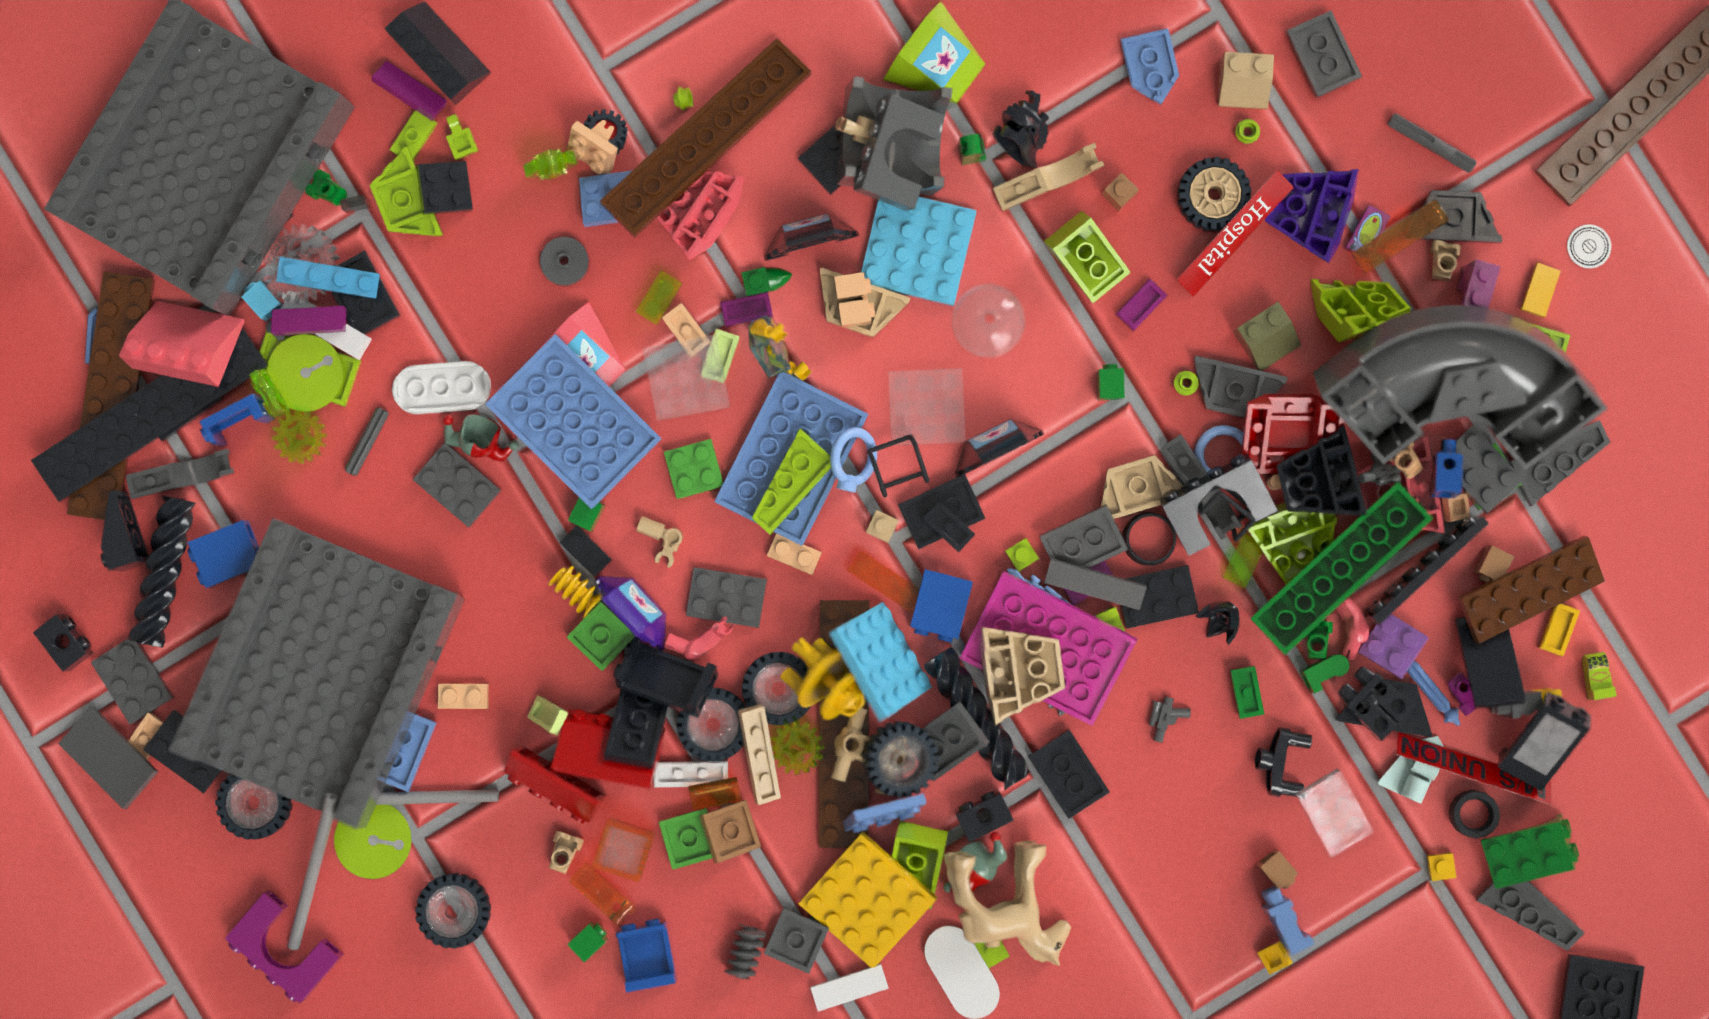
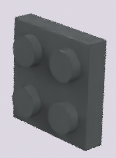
M784 907L764 954L809 974L829 927Z

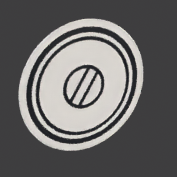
M1583 225L1571 233L1567 249L1570 258L1577 265L1584 268H1595L1602 265L1608 259L1611 253V241L1608 234L1602 228L1596 225Z

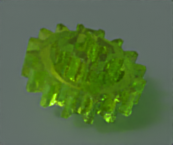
M550 149L534 155L533 160L525 163L523 168L527 178L539 177L541 181L555 179L567 174V169L574 167L578 163L574 151L562 153L561 149Z
M295 410V416L287 412L286 420L278 419L281 426L273 427V430L278 432V434L273 436L272 440L278 441V444L274 446L275 450L282 449L280 457L285 458L289 455V462L294 463L297 458L298 463L304 464L305 458L308 461H314L312 454L321 455L318 448L320 446L326 447V444L321 442V440L326 438L327 434L321 433L325 425L317 424L319 417L314 416L310 419V412L305 411L302 416L300 410ZM299 421L296 426L290 429L287 428L293 422ZM311 426L314 429L315 437L310 432ZM296 433L304 436L303 441L295 438ZM284 437L287 438L289 447L286 446ZM309 445L312 446V447H311L309 450H307L306 452L300 453V452H302V450H303L304 447L309 446Z
M797 720L794 721L793 727L791 724L785 723V730L781 727L778 728L776 731L779 736L771 738L776 743L772 746V751L776 752L773 755L774 760L778 759L780 761L777 765L778 768L786 767L785 773L791 772L792 769H794L795 775H799L801 769L804 773L810 772L809 766L812 768L818 766L815 759L820 760L823 758L818 753V751L824 749L823 745L818 744L822 736L816 737L814 734L817 728L809 730L808 722L800 726V722ZM791 732L790 740L783 743L785 736ZM804 734L809 738L810 742L804 738ZM797 744L798 747L805 749L798 752L797 749L788 747ZM783 753H785L790 758V761L784 756ZM807 753H811L810 758L803 763L804 756Z

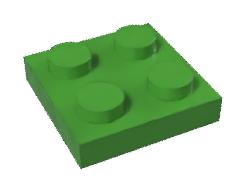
M712 439L664 452L677 500L722 487L724 482Z
M600 602L567 638L601 671H604L636 635L603 602Z
M707 808L659 821L672 870L712 858L699 817L708 813Z

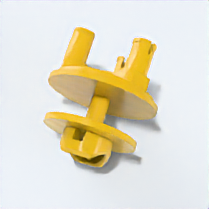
M800 638L798 640L800 644L796 642L792 650L807 662L808 673L803 679L792 668H787L781 674L780 679L795 691L794 693L798 696V703L802 707H810L826 697L820 711L821 716L826 720L833 719L840 714L848 717L856 714L865 703L864 694L852 672L845 676L849 667L839 649L833 650L822 638L816 640L812 646L804 638Z

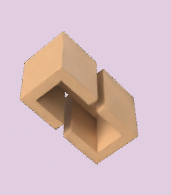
M864 272L834 277L838 302L863 299L839 303L842 328L871 324V317H875L873 302L868 303L867 293H872L870 279L864 277Z

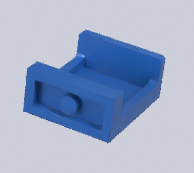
M251 394L199 421L202 426L200 432L206 442L210 441L211 444L225 446L227 442L222 431L251 415H253L256 421L266 424L275 420V417L264 397Z
M242 520L189 541L188 545L190 548L187 549L193 563L196 562L199 570L196 574L200 584L205 585V588H213L217 584L249 572L259 550V545L249 521Z
M925 569L910 627L915 628L914 633L928 636L929 632L939 634L938 639L951 643L953 638L958 639L973 581Z
M660 919L645 921L644 926L636 927L635 923L620 926L621 930L616 932V938L619 941L626 979L624 983L626 993L675 984L677 977L666 921L660 922Z

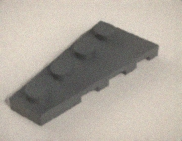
M1598 420L1581 428L1526 470L1515 459L1509 461V464L1524 479L1520 488L1528 505L1533 506L1540 498L1553 490L1556 485L1575 472L1583 463L1606 447L1610 440L1601 421Z
M1492 881L1475 898L1477 902L1494 909L1499 914L1516 921L1519 925L1536 932L1541 937L1567 951L1585 934L1577 924L1530 881L1495 889L1494 882Z

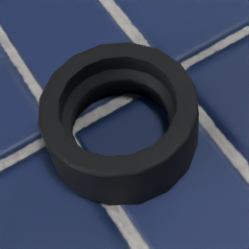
M1475 790L1463 791L1457 795L1451 802L1449 809L1450 822L1455 830L1462 835L1472 838H1482L1492 833L1497 827L1500 818L1499 807L1495 800L1488 794ZM1474 799L1483 802L1488 808L1489 813L1487 822L1482 827L1476 829L1465 826L1460 818V810L1463 804Z

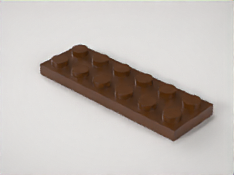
M1582 536L1459 596L1458 600L1474 642L1481 643L1605 582L1589 537Z

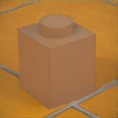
M1121 173L1104 189L1102 195L1119 212L1137 194L1139 189Z
M1493 545L1486 546L1473 572L1480 575L1478 578L1480 581L1488 583L1507 573L1514 556Z
M1274 849L1256 864L1279 890L1281 888L1287 889L1296 881L1294 877L1298 875L1297 871L1277 849Z

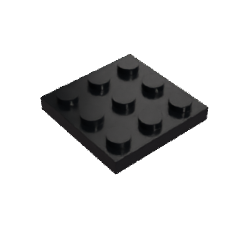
M1568 954L1559 1019H1637L1645 966Z

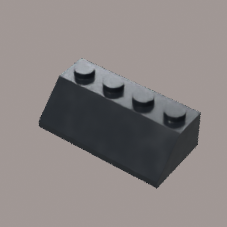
M425 1L401 12L384 28L455 106L491 73Z

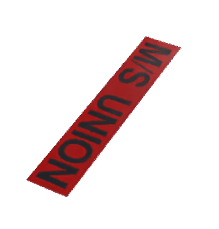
M1398 732L1396 755L1551 805V782H1548L1544 789L1540 791L1498 768L1497 764Z

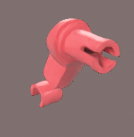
M1348 598L1336 608L1345 622V631L1348 636L1340 655L1346 657L1349 650H1351L1348 660H1355L1361 643L1368 640L1369 627L1364 613Z
M724 616L719 623H715L698 637L694 638V640L691 639V641L670 633L664 648L685 655L684 658L686 660L694 661L712 649L725 635L730 634L734 624L730 627H725L723 624L726 622L727 617Z

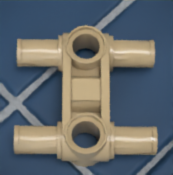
M863 708L849 717L847 727H844L834 740L835 756H837L831 775L833 779L845 782L851 761L865 762V759L862 757L863 752L867 750L865 744L866 742L870 743L871 739L868 736L862 735L863 732H861L867 710ZM899 736L892 739L885 745L880 754L879 769L883 778L888 782H893L895 775L898 776L907 764V750L904 746L907 736ZM850 738L852 746L847 750L846 741ZM892 753H894L896 757L895 762L893 764L890 763V756ZM878 788L875 789V793L889 797V795Z

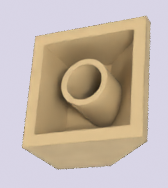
M1224 52L1220 60L1218 107L1267 109L1273 81L1274 55Z

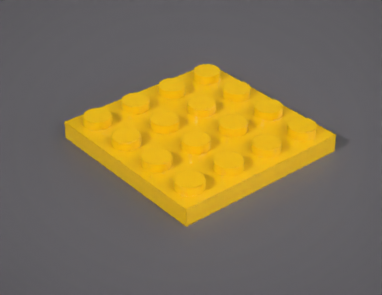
M862 831L800 900L799 905L822 925L829 927L828 930L867 965L875 968L938 897Z

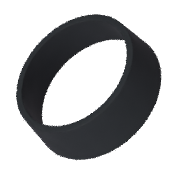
M1144 512L1134 516L1126 524L1122 535L1128 546V550L1125 551L1126 554L1134 562L1144 566L1161 564L1170 557L1176 545V534L1172 524L1164 516L1154 512ZM1149 516L1164 520L1170 526L1173 533V545L1166 556L1155 561H1148L1138 557L1132 551L1129 543V534L1132 526L1138 520Z

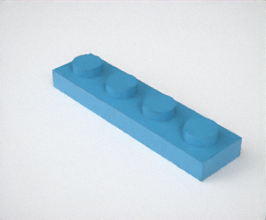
M280 257L276 282L376 299L380 274Z

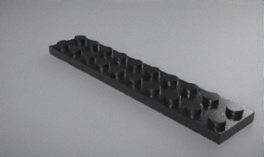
M242 327L219 387L161 375L33 458L31 462L58 502H61L251 379L269 365Z

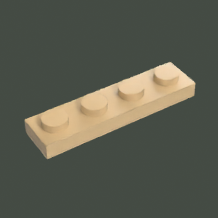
M762 704L738 710L754 801L757 805L780 799L781 795L765 707Z

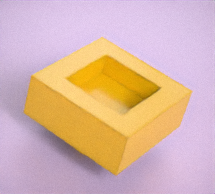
M1453 853L1426 856L1430 881L1457 878Z
M1281 940L1257 952L1269 975L1293 963Z

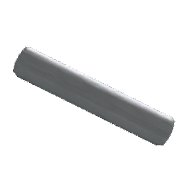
M379 407L375 409L345 467L347 473L353 476L358 475L389 415L386 410Z

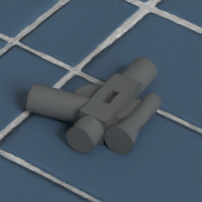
M1374 453L1371 454L1374 462L1371 470L1358 476L1361 483L1372 481L1373 483L1376 482L1378 486L1401 482L1400 469L1396 465L1383 464Z
M1164 696L1163 703L1152 700V713L1148 725L1154 727L1155 722H1157L1153 741L1163 743L1167 726L1175 724L1177 718H1190L1191 709L1174 708L1172 706L1174 699Z

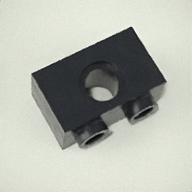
M56 614L35 630L33 634L62 672L71 671L93 654V651L90 649L91 643L84 635L80 636L75 629L77 625L70 616ZM64 635H67L70 640L66 648L61 644V639Z
M994 790L981 796L982 801L975 804L970 801L958 807L959 812L955 814L969 842L1014 821L1000 792L995 794ZM981 808H987L990 811V817L986 821L977 819V812Z

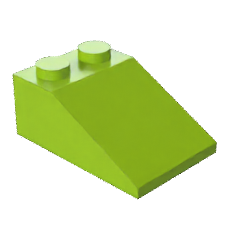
M1080 211L1044 241L1056 260L1092 303L1131 273L1092 218L1083 211Z
M900 821L892 858L935 894L948 831Z

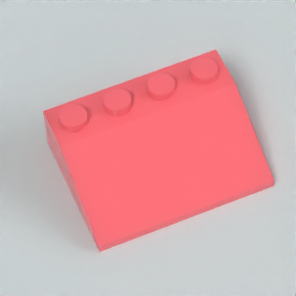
M156 301L128 333L119 357L132 369L219 387L245 320Z

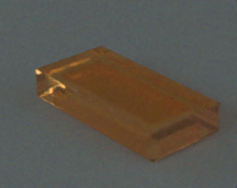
M737 777L688 786L693 810L742 801Z

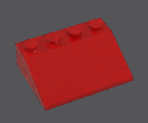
M568 709L551 771L650 789L662 753L666 727H663L654 768L651 769L604 760L613 717L607 714L586 713L580 709Z
M523 745L512 749L504 773L509 775L507 777L509 781L518 786L521 783L530 788L528 790L529 793L540 799L542 796L551 800L549 804L560 811L566 809L572 813L571 818L581 824H584L585 821L587 823L592 821L606 798L605 794L571 774L551 771L552 763Z

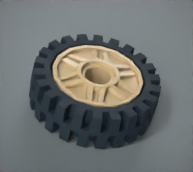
M1220 157L1204 158L1193 164L1182 176L1177 190V203L1181 209V214L1194 227L1201 228L1203 231H1220L1251 199L1252 191L1249 186V178H1246L1244 170L1240 169L1239 165L1235 162L1231 163L1229 159H1220ZM1216 189L1220 194V198L1218 200L1211 199L1208 195V190Z

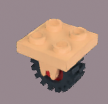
M602 109L601 114L598 113V110L594 111L593 116L590 114L587 117L584 125L576 121L571 127L567 151H569L572 157L584 161L594 172L603 175L610 174L613 171L616 155L624 148L628 128L625 127V120L620 121L621 115L619 114L616 117L613 116L614 111L610 110L609 114H606V109Z

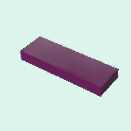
M388 61L372 76V82L431 121L435 119L447 104V100Z
M345 306L272 310L271 334L274 336L346 332Z

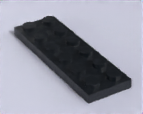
M1471 516L1469 519L1467 517L1462 519L1455 526L1457 530L1453 534H1447L1438 541L1439 547L1433 552L1431 550L1419 559L1420 565L1416 568H1409L1401 576L1403 580L1399 584H1392L1383 592L1385 597L1379 602L1375 600L1365 609L1367 613L1364 616L1367 623L1380 625L1489 524L1483 516Z

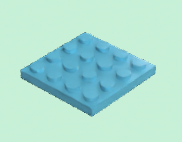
M918 197L915 209L904 211L878 200L861 273L864 272V277L869 278L870 284L895 293L954 306L977 210Z
M884 602L830 632L832 639L879 721L887 718L932 688L927 674L920 667L915 653L908 646L903 632L896 625L891 611Z

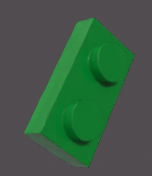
M1255 666L1229 670L1239 719L1265 715Z

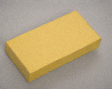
M1536 263L1520 310L1542 318L1546 317L1561 271Z
M1561 603L1554 606L1538 648L1563 657L1580 610Z

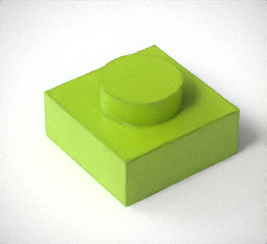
M1027 538L1005 551L1018 572L1039 559Z

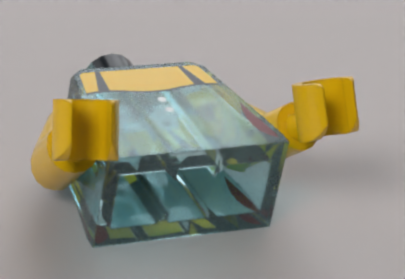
M762 316L748 326L749 347L768 378L782 372H787L789 374L794 373L800 380H804L812 373L804 362H801L796 367V363L789 360L784 339L788 334L783 331L784 326L781 323L776 325L769 316Z

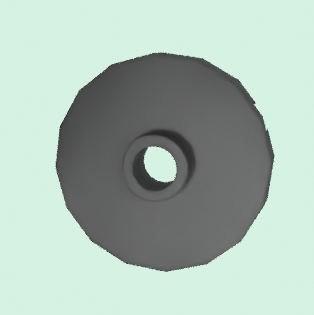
M569 237L555 238L544 247L540 257V265L544 275L549 281L560 286H570L582 280L588 271L590 262L588 253L583 245ZM562 257L568 258L569 261L566 265L560 264Z

